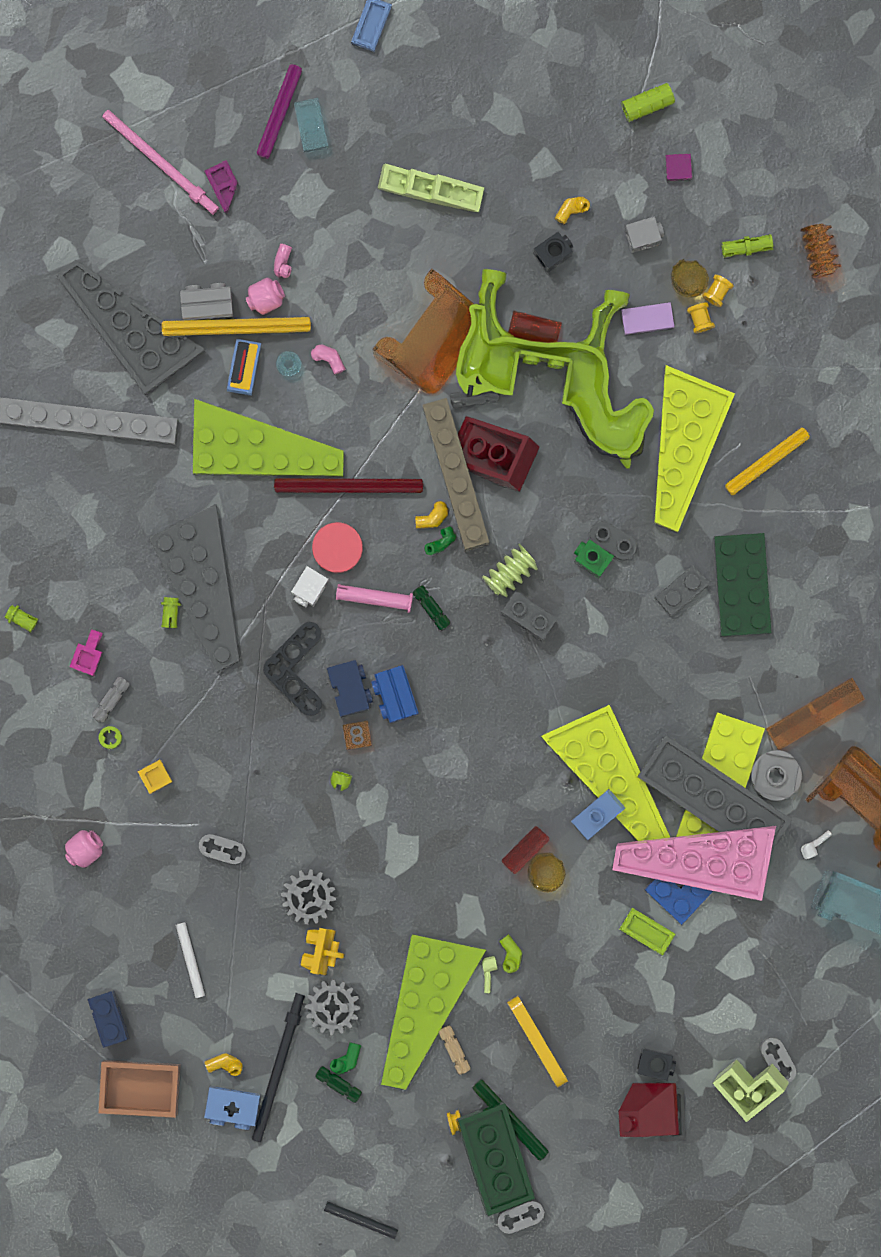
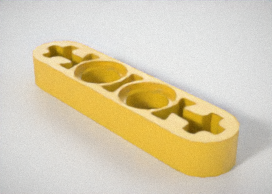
M516 996L508 1001V1005L557 1088L567 1083L566 1076L520 998Z

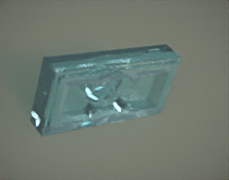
M318 98L294 102L304 153L328 148Z

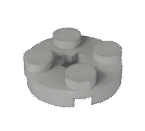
M773 750L758 757L753 764L750 776L754 790L763 798L771 801H781L790 797L798 790L802 780V771L791 754L785 751ZM775 768L779 769V773L783 775V779H778L777 783H774L773 778L769 777V773L774 772Z

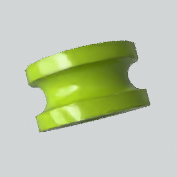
M107 726L100 731L99 742L107 749L117 748L122 742V734L117 728ZM107 731L110 734L111 731L116 733L114 737L117 741L114 744L110 742V745L105 743L107 738L104 735Z

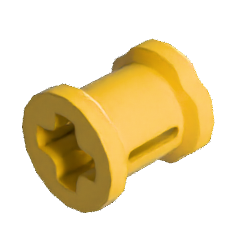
M715 274L713 277L714 282L709 290L703 293L702 297L712 305L721 308L723 298L729 289L732 290L734 285L724 277Z
M708 302L700 303L687 309L695 326L693 329L694 334L715 328V324L711 322L708 313Z

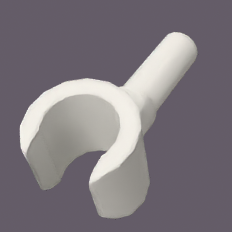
M829 830L818 839L801 847L804 859L818 855L815 847L832 836Z

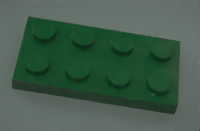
M765 533L714 536L720 636L771 634Z
M500 1102L457 1118L456 1122L485 1214L491 1216L535 1199L506 1104Z

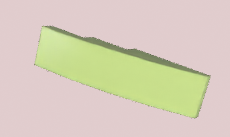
M389 164L383 165L378 189L473 212H479L484 187L439 174L431 175Z

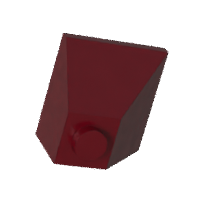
M633 1083L618 1111L620 1137L679 1135L676 1083Z

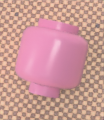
M265 278L249 286V296L246 297V302L252 311L256 310L264 315L280 307L285 294L277 280L273 281L270 278Z
M81 830L65 844L67 852L65 857L71 865L86 868L101 856L103 842L95 832Z

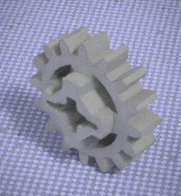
M312 869L309 870L308 875H305L301 870L299 871V878L293 875L290 876L292 884H284L288 892L281 893V896L287 898V901L282 905L290 907L287 913L288 916L293 913L296 914V922L302 917L305 924L309 923L310 918H313L315 923H319L318 916L321 915L325 919L328 917L325 912L326 909L333 911L334 908L329 903L330 901H335L336 897L331 896L330 893L336 889L335 887L329 888L327 886L330 878L324 881L321 879L322 872H319L317 876H313ZM303 880H312L307 887L301 888L297 886ZM320 884L325 890L326 900L322 899L319 895L318 889ZM315 886L313 890V896L316 898L315 901H309L303 908L305 903V897L302 896L303 892L308 893ZM292 894L298 896L300 903L298 909L293 904ZM317 906L321 908L316 913L305 914L309 907Z
M332 979L330 986H327V983L322 981V989L314 986L313 990L316 994L307 996L312 1002L305 1005L306 1009H311V1013L306 1017L314 1018L315 1021L312 1026L315 1027L319 1024L321 1026V1033L327 1028L330 1035L334 1034L335 1029H338L342 1034L344 1033V1025L349 1028L352 1027L350 1019H358L354 1011L360 1010V1006L354 1005V1002L359 997L351 996L352 987L348 990L344 989V981L340 986H336L335 979ZM329 990L328 998L324 1002H316L322 993ZM338 991L347 997L349 1003L342 1002L338 998ZM332 995H334L335 1004L340 1005V1009L335 1011L333 1019L331 1018L330 1010L326 1009V1005H329L332 1000ZM316 1011L323 1012L328 1018V1023L323 1022L318 1017ZM342 1012H349L347 1018L337 1024V1017Z

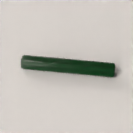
M479 1080L472 1087L474 1092L488 1107L503 1102L483 1080ZM507 1107L515 1136L538 1160L544 1159L549 1153L547 1148Z

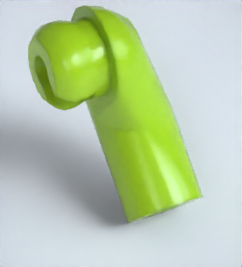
M508 934L499 943L506 950L505 960L502 965L503 970L507 973H513L520 967L522 951Z

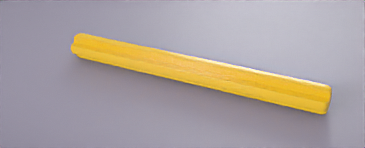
M309 317L163 321L161 327L163 336L309 332L311 321Z

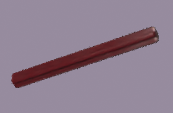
M276 478L274 480L275 492L421 493L423 492V480Z

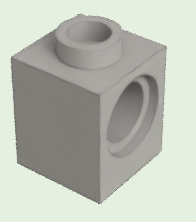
M655 216L627 224L624 229L631 253L661 244V237H664L661 222L656 223Z

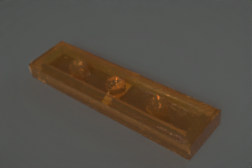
M850 678L765 730L777 750H781L865 700L853 678Z

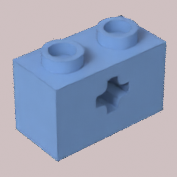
M210 1086L204 1118L210 1119V1124L224 1126L225 1122L235 1123V1128L249 1130L250 1126L256 1125L261 1094ZM231 1102H235V1107L240 1108L234 1115H230V1110L225 1109Z

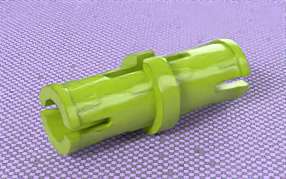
M771 234L751 238L744 236L743 239L721 242L724 258L744 254L751 256L752 253L773 250Z

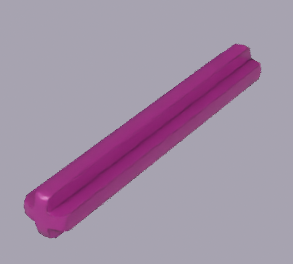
M289 65L257 149V155L262 158L268 159L271 155L298 84L302 68L297 65Z

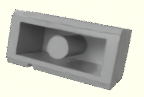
M214 283L210 285L211 288L201 289L200 285L186 286V290L180 291L183 321L234 319L231 287H226L225 283Z

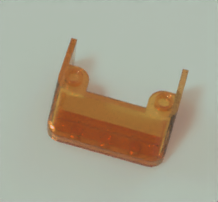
M852 746L819 780L805 801L809 803L817 794L828 801H835L840 797L876 830L873 834V841L875 847L881 851V766L861 748ZM881 859L876 865L879 869H881Z

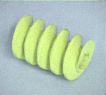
M520 544L518 545L521 552L512 549L513 558L507 555L504 557L506 565L500 562L496 564L499 572L493 569L489 570L491 579L484 575L482 576L484 582L497 596L501 594L507 597V587L514 591L513 581L522 584L521 574L530 577L529 567L534 570L538 569L535 560Z

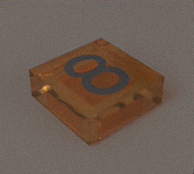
M368 721L343 725L347 750L372 746Z

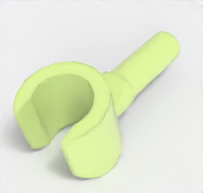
M494 956L484 958L482 961L485 977L484 993H490L491 991L490 971L498 970Z

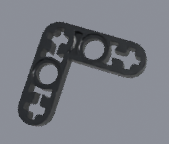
M306 622L301 625L265 662L263 667L265 676L298 709L308 716H314L320 712L322 701L291 669L321 639V629L314 622ZM314 627L316 629V638H308L304 642L308 647L304 649L301 643L294 639L297 636L302 639L306 635L304 629H312ZM291 644L297 645L300 650L298 657L293 659L288 658L285 654V649ZM281 654L284 660L291 664L286 667L283 663L279 668L280 675L275 673L272 676L269 675L270 668L268 666L271 663L277 665L281 661L277 656ZM296 680L299 682L300 690L296 694H289L286 691L285 686L288 681ZM304 689H307L309 693L305 694V696L309 700L314 698L317 700L315 703L316 710H305L306 703L302 699L297 703L295 698L301 696Z

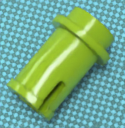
M164 597V601L161 602L163 605L161 627L169 628L170 618V628H177L178 606H181L179 598Z
M11 605L4 618L8 620L9 624L13 622L31 633L39 619L19 609L20 606L17 605L15 607Z

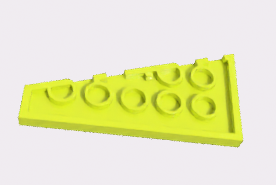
M665 365L654 523L678 533L735 393Z
M610 705L541 736L597 798L610 789L625 807L616 818L637 841L670 838L646 783L637 777L640 770Z

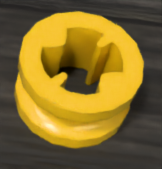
M456 1110L455 1114L447 1113L452 1135L459 1131L456 1119L461 1117L459 1110Z

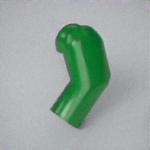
M449 526L441 529L440 534L442 538L425 545L424 549L427 555H434L444 551L456 540L453 527Z
M349 1042L346 1055L331 1061V1071L336 1074H344L354 1069L357 1065L361 1045Z

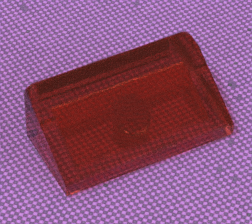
M513 311L508 333L528 341L554 343L558 341L562 322Z
M535 826L502 859V863L513 874H516L549 841V837L540 828Z

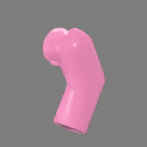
M280 244L274 260V274L277 277L288 278L292 269L287 265V261L292 247L285 244Z
M323 344L317 345L312 349L311 357L313 360L329 362L334 375L346 370L336 349Z

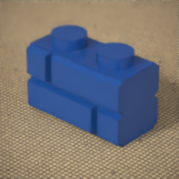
M403 665L374 674L376 680L371 681L375 695L381 694L384 703L379 705L383 720L388 718L389 722L393 723L419 714Z

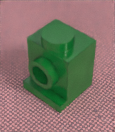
M590 539L587 543L582 541L574 552L577 555L574 562L598 579L614 558V555ZM590 552L596 553L597 560L590 561L588 554Z

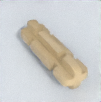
M446 1026L440 1029L439 1034L442 1041L445 1040L444 1045L452 1062L456 1064L457 1073L461 1075L468 1072L470 1066L468 1061L464 1059L465 1055L457 1038L453 1036L455 1034L452 1027Z

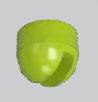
M333 771L331 785L336 789L338 784L341 785L340 791L346 790L351 783L352 776L344 772Z

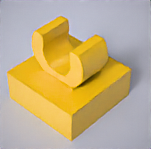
M161 760L138 771L149 794L172 783Z

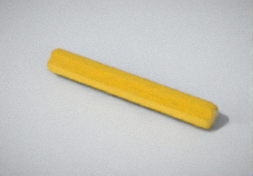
M803 427L729 481L725 485L727 491L731 495H735L810 438L807 430Z

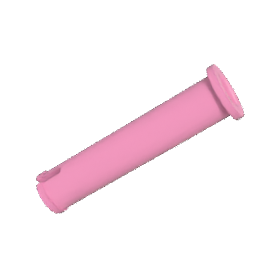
M338 584L336 600L408 610V613H410L413 593L404 595Z

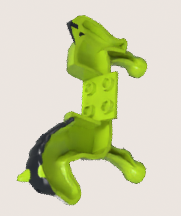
M483 269L482 285L478 293L479 304H472L469 307L471 326L460 348L456 368V377L464 393L467 395H478L493 391L499 394L513 395L519 358L523 359V363L537 365L540 361L548 363L547 367L562 369V367L567 366L562 404L569 406L582 435L591 447L596 449L600 455L618 459L626 469L630 468L631 459L643 453L644 432L653 417L654 409L647 399L639 398L632 401L624 409L613 412L608 396V362L604 354L605 339L611 318L615 312L627 306L630 294L615 290H605L604 302L593 309L592 328L584 341L577 343L528 341L508 333L503 329L497 318L495 308L497 291L506 282L507 273ZM477 376L482 384L476 383Z

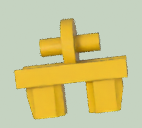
M319 928V930L307 931L306 943L316 945L314 955L304 953L300 965L311 970L310 973L326 975L328 966L335 967L336 958L344 959L345 954L338 952L340 942L334 941L335 930Z

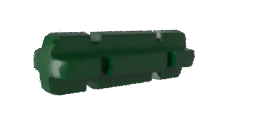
M423 585L419 586L413 591V595L418 601H421V606L430 618L436 621L435 625L438 629L444 630L450 625V620L446 615L442 614V609L433 597H429L427 589Z
M321 1066L315 1075L316 1079L321 1082L325 1081L327 1086L342 1096L345 1094L347 1099L353 1103H356L362 1095L361 1090L355 1086L351 1087L349 1082L335 1073L331 1074L330 1070L324 1066Z

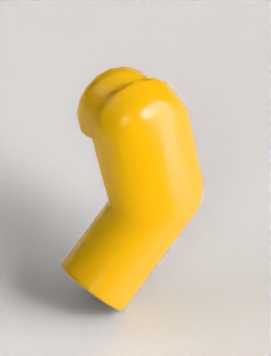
M584 197L568 198L564 201L554 219L565 225L571 214L588 211L590 202Z
M438 501L434 504V509L429 515L415 516L416 529L440 526L448 516L447 504L443 501Z
M227 1053L204 1062L209 1073L222 1068L232 1076L240 1075L243 1067L239 1059Z

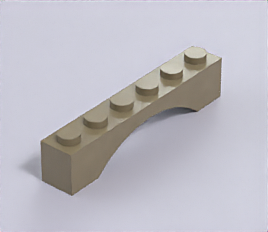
M444 398L424 404L423 412L442 470L464 551L467 552L489 545V539L448 400Z

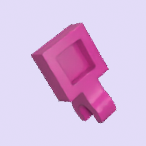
M91 629L86 645L78 643L70 664L71 668L92 676L95 675L103 652L96 650L103 633Z

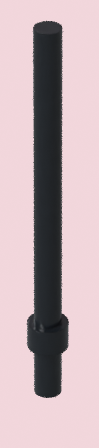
M295 993L290 1012L287 1011L285 1022L287 1023L252 1136V1140L257 1142L262 1141L296 1025L299 1026L302 1017L300 1012L305 995Z

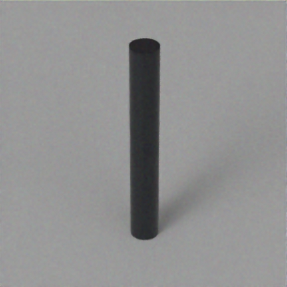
M327 1201L325 1212L393 1239L397 1235L398 1229L331 1202Z

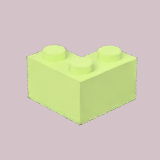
M736 1059L717 1075L713 1084L747 1122L781 1095L789 1082L773 1064L753 1079Z

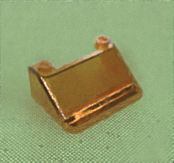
M431 268L424 279L426 291L435 297L402 344L394 338L384 337L372 349L373 356L427 394L439 392L457 368L460 348L471 326L469 307L474 304L442 275Z

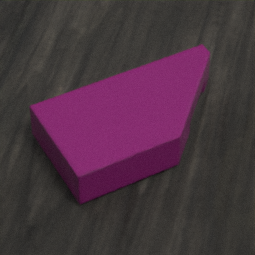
M227 160L204 172L224 213H227L238 183Z

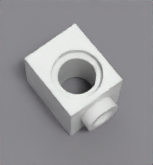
M306 566L291 591L295 595L293 600L304 607H307L308 604L314 607L327 586L329 579Z

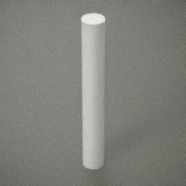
M186 923L177 924L176 928L195 998L205 996Z

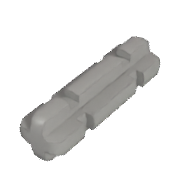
M122 677L116 679L113 684L115 686L109 689L100 702L101 706L97 707L93 712L92 716L97 721L103 723L108 717L107 713L113 710L122 697L121 693L125 692L129 687V682Z

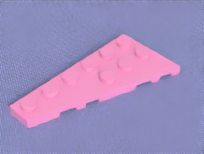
M776 826L618 843L612 870L762 901Z

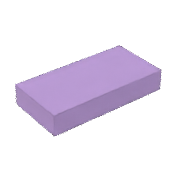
M671 302L621 310L624 335L674 328Z

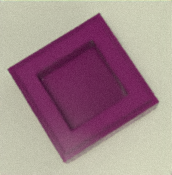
M691 153L665 156L667 181L692 180Z

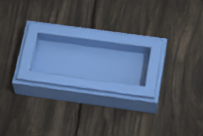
M367 0L351 44L375 52L392 4L381 0Z

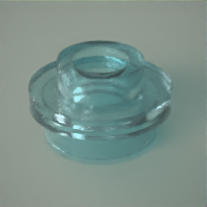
M291 351L281 353L276 361L277 370L284 376L296 375L301 368L299 356ZM285 361H293V367L286 368L284 366Z

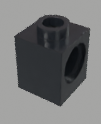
M556 232L535 247L533 254L546 272L549 273L572 256L573 251L571 248H573V244L566 235L561 236L559 232ZM556 245L561 248L562 253L559 256H552L549 254L548 248Z
M642 1048L636 1073L668 1081V1077L674 1075L676 1061L672 1060L673 1055ZM654 1058H661L664 1062V1067L659 1072H654L650 1068V1063Z

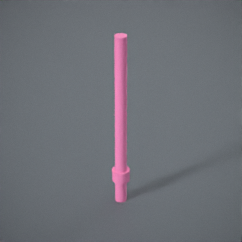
M110 110L103 114L102 117L189 193L190 199L196 204L200 203L212 215L218 211L219 207L205 195L206 192L201 187L193 185Z

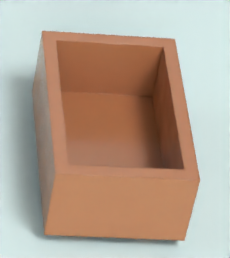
M102 1061L98 1113L175 1118L178 1115L181 1064Z

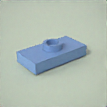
M608 789L571 822L589 840L621 813L625 807Z

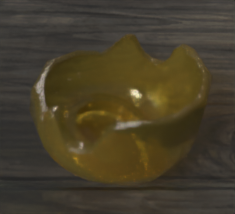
M681 259L673 266L670 280L672 288L677 294L692 298L704 293L708 286L709 276L707 270L697 260L685 261Z
M550 852L538 854L531 860L527 869L530 884L543 893L556 891L563 884L566 876L563 862Z

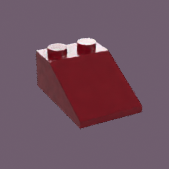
M468 416L465 417L458 432V438L469 472L518 492L521 491L540 446L529 436Z

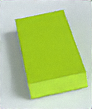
M631 908L619 928L622 932L662 956L675 936V933L634 908Z

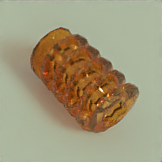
M815 224L800 229L801 232H807L802 237V240L810 242L804 247L805 251L812 252L807 256V260L815 261L809 266L810 270L817 271L811 276L813 279L831 275L841 267V264L833 263V260L838 258L839 255L831 254L830 252L836 248V245L828 244V241L834 238V235L826 234V231L832 228L831 225Z

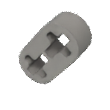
M208 834L202 837L199 842L200 852L216 860L230 864H239L246 857L245 847L237 841ZM210 838L214 839L215 845L222 846L221 851L212 850L211 853H208L207 848L204 847V842H209ZM234 846H238V851L242 852V855L232 860L231 855L225 853L224 849H233Z
M773 1037L762 1041L760 1051L768 1066L773 1064L779 1072L781 1071L778 1065L780 1061L784 1067H790L789 1077L785 1079L791 1082L796 1076V1068L782 1042ZM769 1042L773 1045L778 1044L779 1048L776 1049V1053L779 1058L775 1059L771 1053L766 1054L765 1050L768 1049L767 1044Z
M535 1200L514 1206L499 1214L497 1219L498 1227L502 1232L510 1234L535 1225L542 1220L544 1209L541 1203ZM533 1205L534 1209L539 1208L540 1211L536 1213L537 1218L532 1219L531 1216L522 1218L521 1214L529 1211L528 1206ZM505 1215H509L510 1218L516 1216L520 1218L513 1222L512 1228H508L507 1225L503 1226L501 1223L505 1221Z

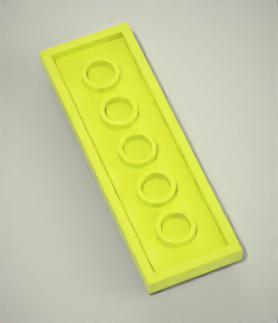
M716 713L701 759L746 788L765 728ZM684 810L676 837L716 833L718 831L687 810Z

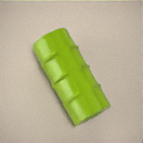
M665 83L622 101L621 107L627 121L631 122L674 104L675 98L668 83Z

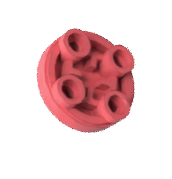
M336 522L325 525L317 532L313 540L312 551L320 567L328 572L337 574L349 571L356 566L361 558L363 546L361 538L354 528L347 524Z

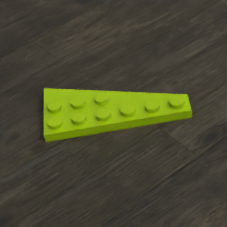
M194 399L193 475L343 477V450Z
M412 934L381 1085L406 1090L484 955L485 949Z

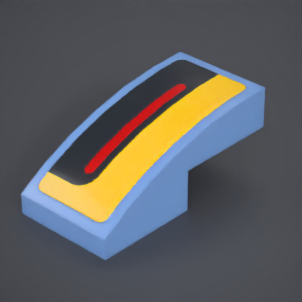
M236 339L227 386L228 392L252 396L261 343Z

